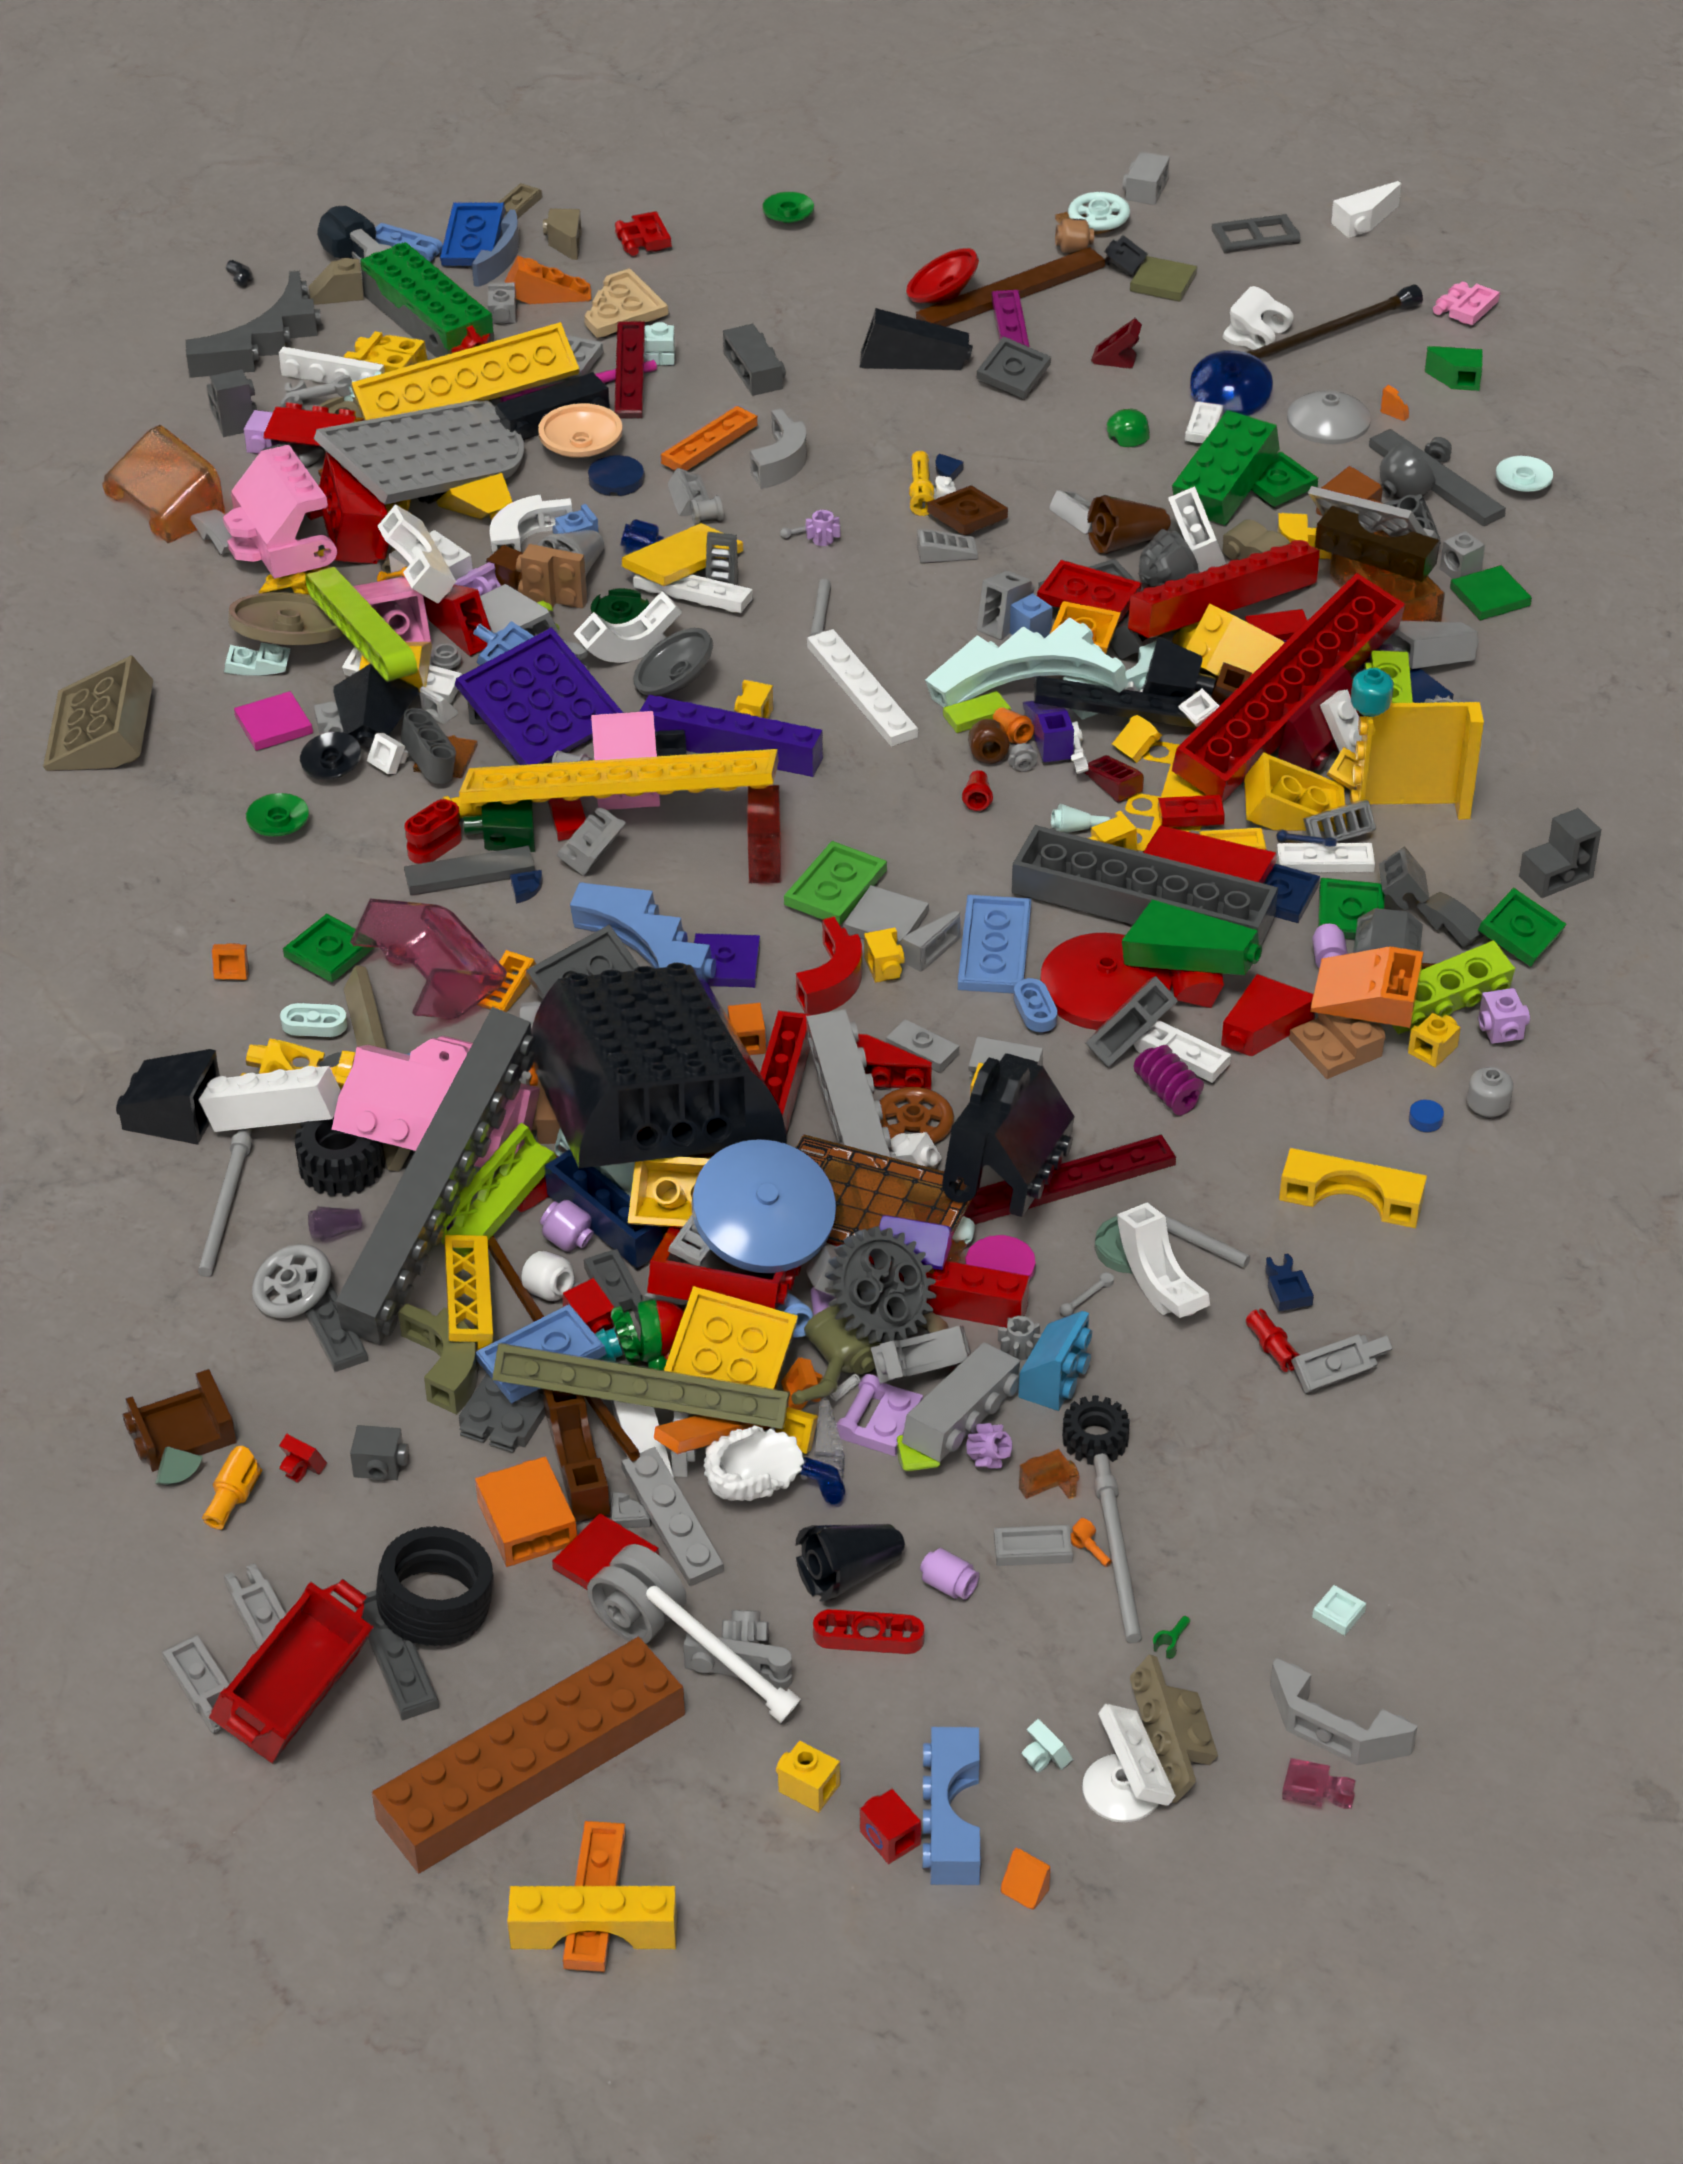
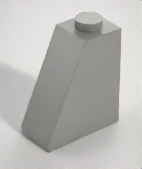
M506 584L480 596L493 633L503 630L512 621L533 636L551 627L559 634V630L548 609Z
M1401 621L1399 628L1383 643V650L1408 652L1409 667L1412 669L1475 660L1476 649L1479 644L1478 632L1463 622Z

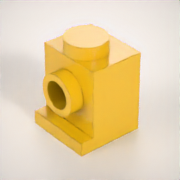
M744 680L742 682V696L738 695L736 698L734 711L768 719L773 711V685Z
M1121 810L1115 812V818L1091 827V837L1088 839L1137 851V828Z
M895 927L864 933V958L875 983L900 978L902 972L900 964H904L905 959L902 946L900 944L897 945V930Z
M1432 1013L1418 1027L1414 1026L1411 1028L1408 1053L1436 1068L1458 1047L1461 1027L1449 1015L1440 1017ZM1429 1043L1433 1045V1048L1430 1049L1424 1045Z

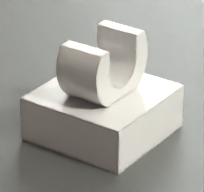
M376 733L367 762L387 774H396L399 764H405L408 751L404 750L405 745L387 734Z

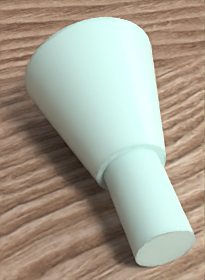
M1060 803L1058 808L1052 811L1051 827L1056 828L1057 831L1070 833L1089 829L1110 820V817L1090 815L1087 812Z

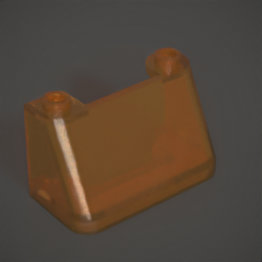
M162 425L149 429L105 474L104 482H102L103 490L109 498L112 497L116 501L124 498L125 492L149 511L151 531L154 535H159L168 544L197 530L190 519L191 515L217 509L225 514L221 482L216 469Z

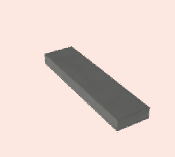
M529 846L404 866L410 895L510 879L512 874L535 871Z
M317 1271L308 1273L309 1282L316 1280ZM330 1281L323 1297L304 1313L335 1373L367 1362L368 1355L358 1334L341 1329L336 1305L338 1295Z
M376 1590L365 1593L368 1598L364 1602L361 1618L373 1626L368 1641L401 1720L403 1721L438 1709L437 1696L414 1643L399 1637L384 1624L377 1609Z

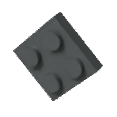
M1003 336L977 370L976 379L1025 399L1050 366L1051 356Z

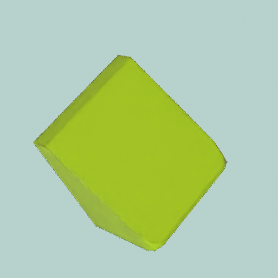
M903 1435L897 1436L898 1460L903 1470L913 1471L940 1466V1462L903 1444Z

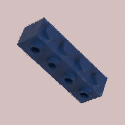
M571 1150L566 1151L545 1165L548 1196L558 1203L563 1200H570L586 1211L591 1217L590 1229L594 1231V1234L611 1248L617 1249L620 1255L634 1267L638 1268L651 1260L663 1239V1227L628 1224L631 1196L595 1167L578 1168Z

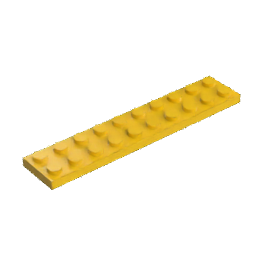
M778 749L469 768L460 788L459 796L461 804L470 803L472 806H483L489 802L499 801L502 804H514L520 800H532L539 803L546 802L551 798H563L564 800L572 801L582 796H594L598 799L611 797L613 794H625L629 797H636L645 792L667 795L678 790L699 793L710 788H719L722 791H731L743 786L763 789L774 783L779 762Z

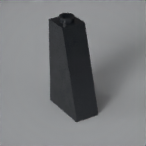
M875 308L860 352L859 367L864 369L961 370L964 360L969 361L973 345L969 344V333Z

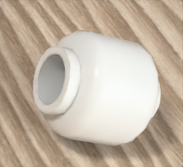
M538 1251L527 1259L522 1268V1285L534 1296L547 1301H557L563 1298L562 1293L571 1289L574 1284L573 1267L567 1259L548 1251Z

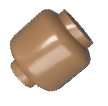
M1066 218L1062 220L1060 225L1056 226L1055 244L1060 246L1063 253H1075L1088 248L1089 244L1094 243V229L1089 228L1086 219Z

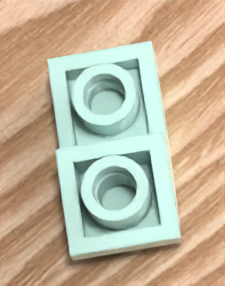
M261 642L259 651L246 647L230 645L224 672L250 676L285 672L290 648Z

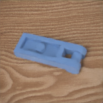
M380 223L375 227L377 243L393 247L398 243L407 242L429 262L442 251L443 244L436 238Z

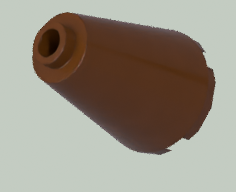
M1103 495L1095 497L1089 507L1087 523H1092L1093 532H1088V536L1096 552L1110 553L1153 540V537L1161 529L1169 530L1171 519L1164 508Z

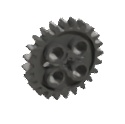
M879 1226L868 1229V1231L863 1229L855 1232V1235L843 1239L845 1244L834 1249L838 1256L828 1260V1263L835 1270L825 1273V1277L833 1281V1285L825 1288V1292L835 1295V1299L830 1301L828 1305L830 1307L839 1306L840 1309L835 1319L846 1318L848 1321L844 1330L849 1331L857 1328L856 1338L859 1340L868 1336L869 1344L880 1342V1340L882 1343L904 1340L906 1335L916 1334L918 1332L917 1327L927 1323L923 1315L933 1311V1308L926 1301L936 1298V1294L928 1291V1286L936 1283V1280L926 1277V1273L933 1267L932 1265H922L921 1263L926 1253L915 1254L913 1251L917 1242L914 1240L904 1244L905 1233L902 1232L893 1236V1230L890 1227L880 1231ZM869 1255L874 1260V1268L871 1266L869 1262ZM899 1272L904 1277V1284L899 1279ZM857 1287H858V1288L861 1290V1292H862V1295H863V1299H862V1300L859 1298V1296H858V1294H857ZM887 1303L892 1308V1316L887 1311Z

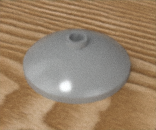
M1328 390L1315 391L1301 396L1290 405L1287 413L1288 425L1294 433L1306 440L1321 444H1343L1354 441L1368 431L1371 421L1369 410L1357 398L1346 393Z

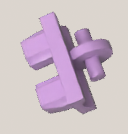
M490 562L469 571L468 574L457 579L455 583L456 585L478 589L480 596L501 586L495 575V565Z

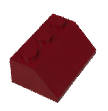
M1343 666L1339 668L1287 720L1277 758L1313 772L1315 769L1321 770L1329 759V755L1333 751L1339 752L1320 704L1340 690H1348L1351 697L1352 678L1346 668ZM1357 711L1358 716H1363L1361 713H1359V711Z

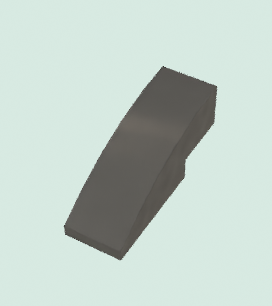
M1154 976L1135 992L1085 1044L1106 1067H1109L1178 1000Z

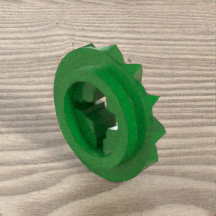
M621 1306L613 1308L611 1317L625 1357L631 1363L640 1360L638 1353L643 1352L630 1313L629 1311L623 1312Z

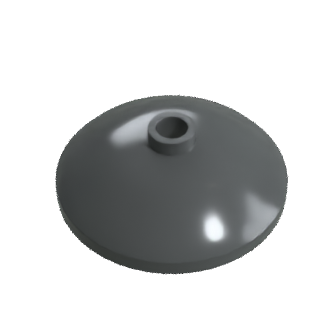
M689 628L663 639L638 664L633 677L634 685L640 693L654 696L670 694L687 687L701 674L711 657L713 649L711 636L702 628Z

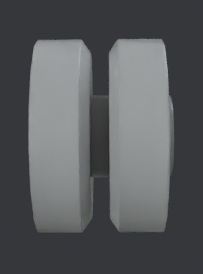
M631 1544L626 1545L612 1559L609 1564L610 1566L603 1567L587 1585L588 1598L602 1621L616 1634L627 1641H631L639 1636L644 1643H648L662 1629L664 1622L670 1621L671 1618L647 1598V1589L651 1586L659 1587L682 1608L686 1604V1591L678 1575L664 1559L647 1547Z

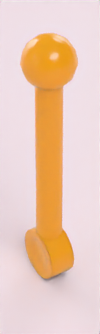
M403 567L401 571L391 573L380 571L377 575V581L401 576L406 578L403 572L407 567Z

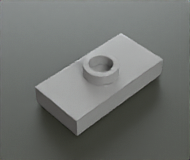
M906 1019L886 1037V1043L932 1062V1069L939 1073L959 1055V1045Z

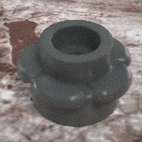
M1435 437L1430 443L1426 444L1425 453L1438 462H1448L1450 460L1452 446L1447 439Z

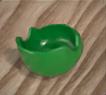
M1136 409L1118 410L1107 421L1106 426L1109 439L1111 440L1115 437L1118 444L1122 447H1135L1144 444L1150 439L1148 419L1146 415Z

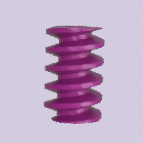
M1168 1045L1146 1049L1135 1059L1134 1071L1156 1092L1158 1097L1164 1100V1103L1176 1115L1182 1116L1195 1107L1204 1089V1082L1200 1078H1196V1074L1192 1070H1188V1066L1183 1061H1180V1057L1176 1053H1172V1049Z

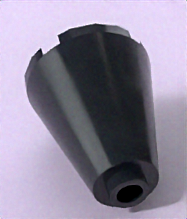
M891 1524L811 1525L799 1531L795 1546L801 1544L802 1556L796 1557L801 1580L812 1596L817 1594L821 1596L819 1600L821 1602L836 1598L900 1560L902 1551L905 1548L902 1533Z

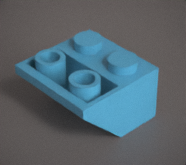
M1081 1311L1047 1324L1019 1373V1398L1056 1411L1060 1410L1066 1398H1072L1079 1374L1086 1373L1091 1361V1354L1087 1353V1348L1093 1331L1088 1328V1312Z

